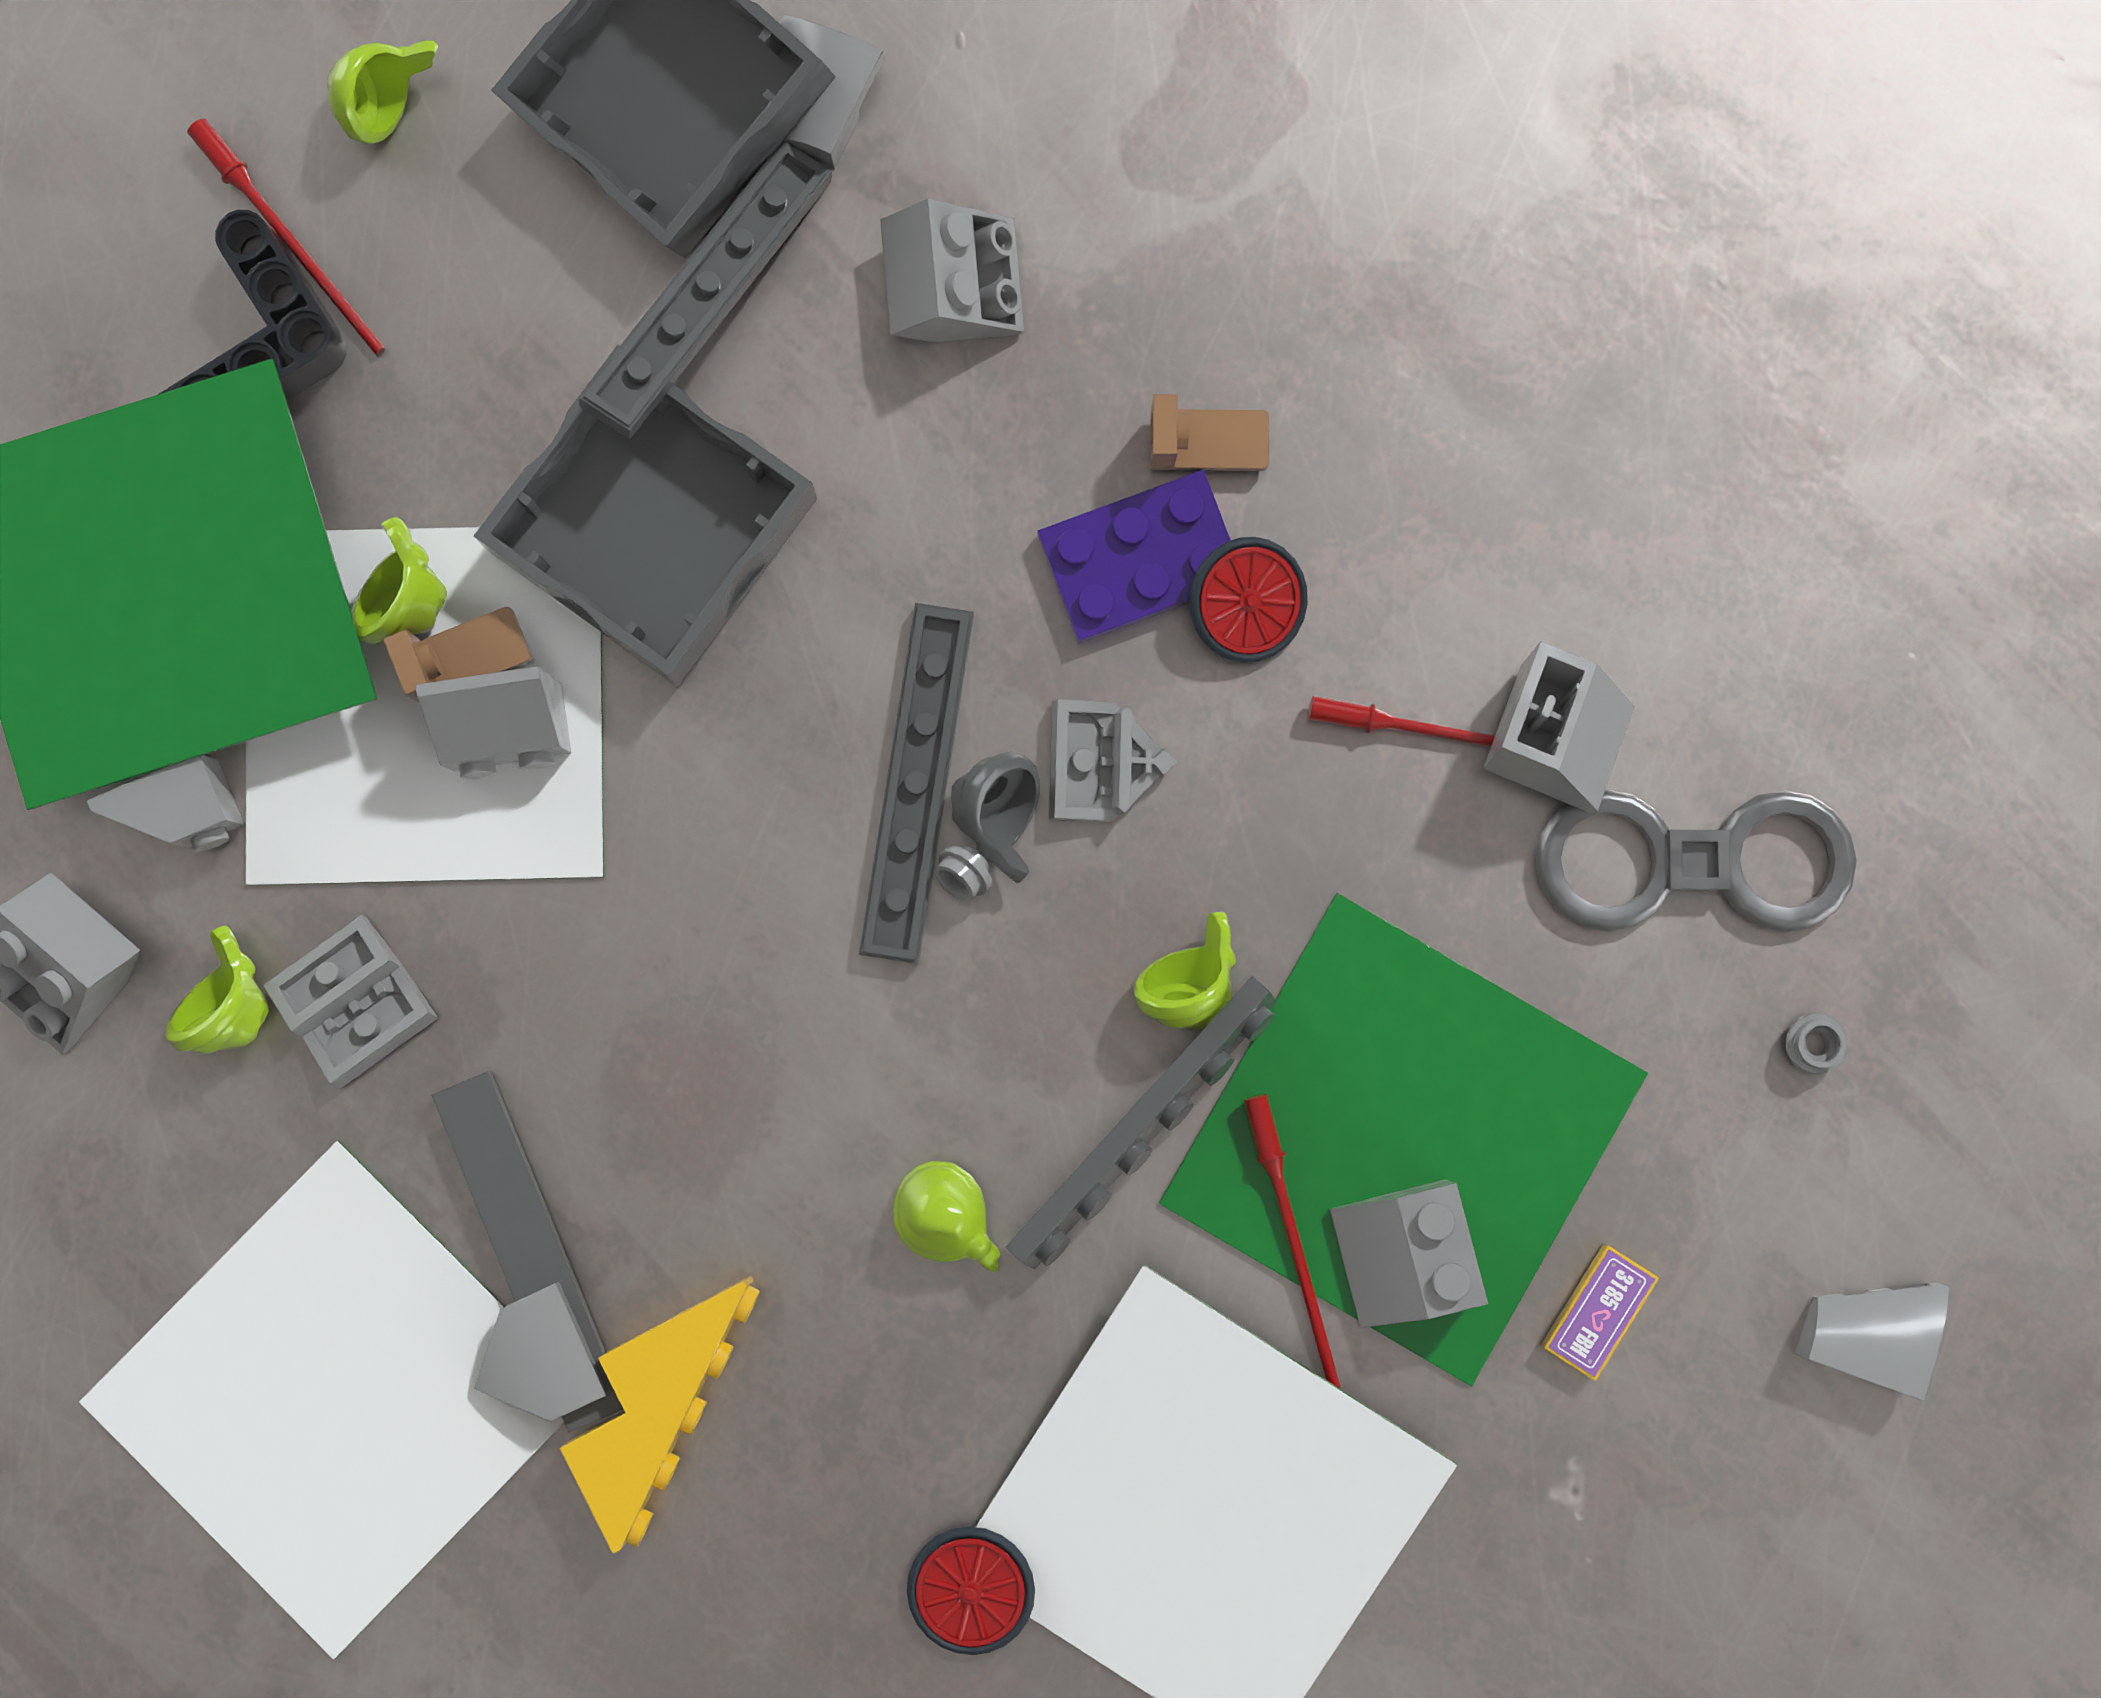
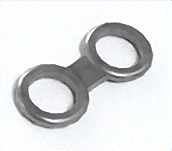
M1605 789L1599 809L1595 814L1567 803L1554 811L1540 833L1535 862L1540 886L1552 905L1559 913L1581 927L1606 932L1635 927L1656 913L1671 891H1722L1732 908L1758 927L1791 932L1814 927L1837 912L1852 889L1857 859L1851 833L1836 811L1811 795L1787 790L1756 795L1735 809L1721 830L1669 829L1657 810L1636 796ZM1600 814L1622 817L1636 826L1648 842L1652 859L1649 879L1639 895L1624 905L1604 907L1591 904L1577 895L1564 877L1561 862L1564 841L1573 827L1587 817ZM1781 814L1800 818L1814 827L1826 843L1830 861L1827 880L1818 894L1803 905L1791 908L1771 905L1755 895L1744 879L1740 862L1743 842L1752 828L1767 817Z

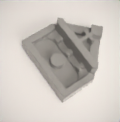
M1057 699L1052 702L1049 820L1113 821L1118 815L1124 814L1131 808V804L1156 780L1165 775L1177 761L1166 749H1161L1133 718L1134 713L1128 706L1121 709L1114 702Z
M560 1282L554 1283L500 1309L474 1388L548 1421L555 1420L609 1393Z

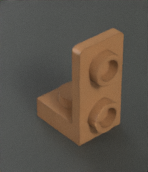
M1153 394L1150 412V470L1264 471L1269 465V414L1267 411L1178 409V394Z
M510 607L500 608L423 640L418 639L407 630L383 639L404 694L418 703L417 684L509 671L526 665L532 660L515 612Z

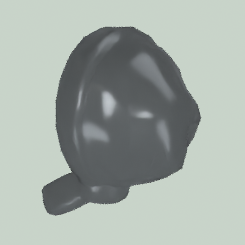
M1010 751L981 760L968 773L955 781L951 791L952 820L963 833L976 842V851L986 861L994 863L1010 879L1020 883L1026 878L1029 868L1013 849L1012 845L1024 833L1032 820L1040 794V779L1036 766L1028 757Z

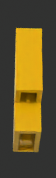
M752 1276L735 1283L598 1357L624 1411L571 1438L560 1450L613 1554L621 1550L626 1543L636 1548L640 1544L654 1513L644 1509L654 1487L665 1491L681 1457L671 1453L681 1431L692 1435L706 1407L707 1401L698 1397L708 1375L718 1380L732 1353L734 1346L725 1342V1339L735 1320L745 1324L758 1299L760 1290L751 1286L754 1281Z

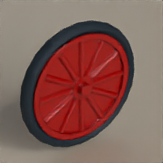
M1240 537L1223 543L1213 550L1200 564L1193 578L1189 594L1190 615L1194 628L1203 643L1221 657L1241 663L1259 662L1276 655L1286 648L1297 635L1305 619L1308 605L1305 577L1296 559L1284 547L1271 540L1259 537Z
M962 1527L937 1535L921 1549L914 1559L908 1574L907 1597L913 1618L927 1638L938 1646L954 1653L978 1655L1002 1648L1020 1634L1028 1623L1034 1607L1035 1585L1029 1564L1015 1544L1001 1534L986 1528Z

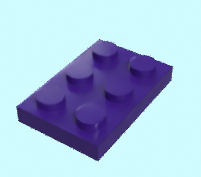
M1204 469L1037 530L1039 541L1078 644L1189 604L1192 581L1200 564L1213 550L1223 543L1231 541Z

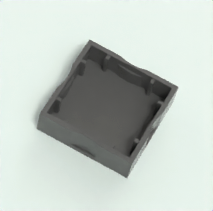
M571 0L561 12L541 27L491 91L552 146L579 164L600 184L602 190L665 247L686 258L836 76L820 58L760 5L750 0Z
M617 345L615 347V349L605 360V362L602 364V366L599 368V370L596 372V374L593 376V378L590 380V382L587 384V386L584 388L581 394L585 391L588 385L592 382V380L596 377V375L600 372V370L604 367V365L608 362V360L611 358V356L615 353V351L619 348L620 345ZM674 384L630 440L579 407L580 394L567 411L565 419L550 445L539 457L523 469L474 534V537L488 552L672 684L679 687L816 502L817 496L813 484L745 434L723 426L709 417L690 399L686 392Z

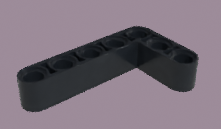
M237 209L227 213L219 221L215 230L216 244L267 326L159 394L273 359L286 401L335 372L345 360L347 344L341 331L285 243L257 213L250 210ZM253 235H261L260 244L253 252L241 254V247L247 238ZM292 283V291L287 299L280 303H271V296L279 285ZM323 331L321 345L312 352L302 353L304 339L313 332Z

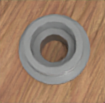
M950 845L940 853L939 865L935 868L934 874L943 889L953 897L961 901H971L975 895H984L992 885V879L988 872L989 864L975 849L967 846L961 848Z
M1808 1014L1797 1019L1789 1028L1786 1036V1050L1790 1060L1799 1069L1808 1073L1823 1074L1836 1069L1843 1062L1848 1051V1038L1842 1025L1834 1018L1824 1014ZM1814 1032L1821 1035L1824 1041L1823 1050L1817 1055L1811 1054L1806 1046L1808 1036Z

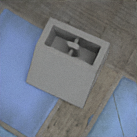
M926 199L880 219L891 335L936 343L1013 336L1025 332L1014 218Z
M1540 641L1520 667L1483 769L1595 814L1599 809L1635 706L1598 664Z
M49 873L0 905V1002L5 1004L24 1021L27 1029L33 1036L42 1041H47L63 1055L75 1045L128 984L141 950L54 874Z

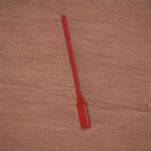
M205 118L192 123L187 130L188 135L222 175V181L225 184L230 183L247 196L375 355L381 354L385 350L382 343L253 187L247 173V164L237 158Z
M1312 696L1308 712V719L1365 729L1366 733H1370L1371 730L1392 728L1489 747L1492 746L1495 735L1393 717L1375 708V704L1366 706Z
M1267 1094L1249 1097L1243 1101L1259 1156L1256 1160L1258 1163L1261 1162L1272 1180L1326 1380L1340 1388L1283 1178V1156L1286 1155V1151H1282Z

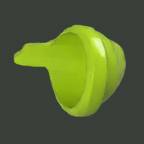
M424 40L409 47H393L389 44L376 42L363 44L346 52L335 63V66L329 71L327 78L329 104L333 116L349 138L364 144H373L385 140L395 131L404 113L411 76L433 66L438 49V44L434 40Z
M398 517L389 518L381 523L395 551L385 557L372 571L359 591L352 607L351 613L359 639L364 643L376 644L384 642V638L404 630L415 635L433 629L436 617L446 600V587L429 568L427 552L412 540L408 527Z
M1225 912L1209 914L1205 932V945L1203 947H1194L1170 953L1153 962L1139 975L1134 985L1135 1001L1144 1014L1153 1017L1164 1026L1202 1031L1231 1000L1230 970L1235 966L1236 959L1230 945L1231 933Z
M226 925L210 931V937L221 965L201 980L184 997L170 1016L166 1025L165 1038L177 1051L209 1054L224 1049L245 1047L248 1043L255 1040L259 1028L269 1012L268 1003L253 979L256 970L255 965L249 957L240 951L233 932Z
M931 1161L916 1166L903 1178L895 1193L893 1206L894 1226L901 1240L914 1253L928 1260L957 1262L971 1258L978 1261L988 1271L994 1273L999 1271L1000 1265L998 1261L1001 1253L987 1235L986 1205L982 1190L972 1175L955 1163Z

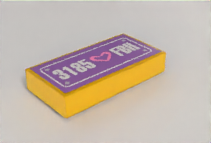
M1603 1244L1540 1346L1596 1381L1659 1278L1612 1247Z

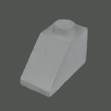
M206 755L167 766L86 800L91 812L167 843L188 848L193 847L194 852L206 851L226 843L230 839L227 832L245 825L219 760Z

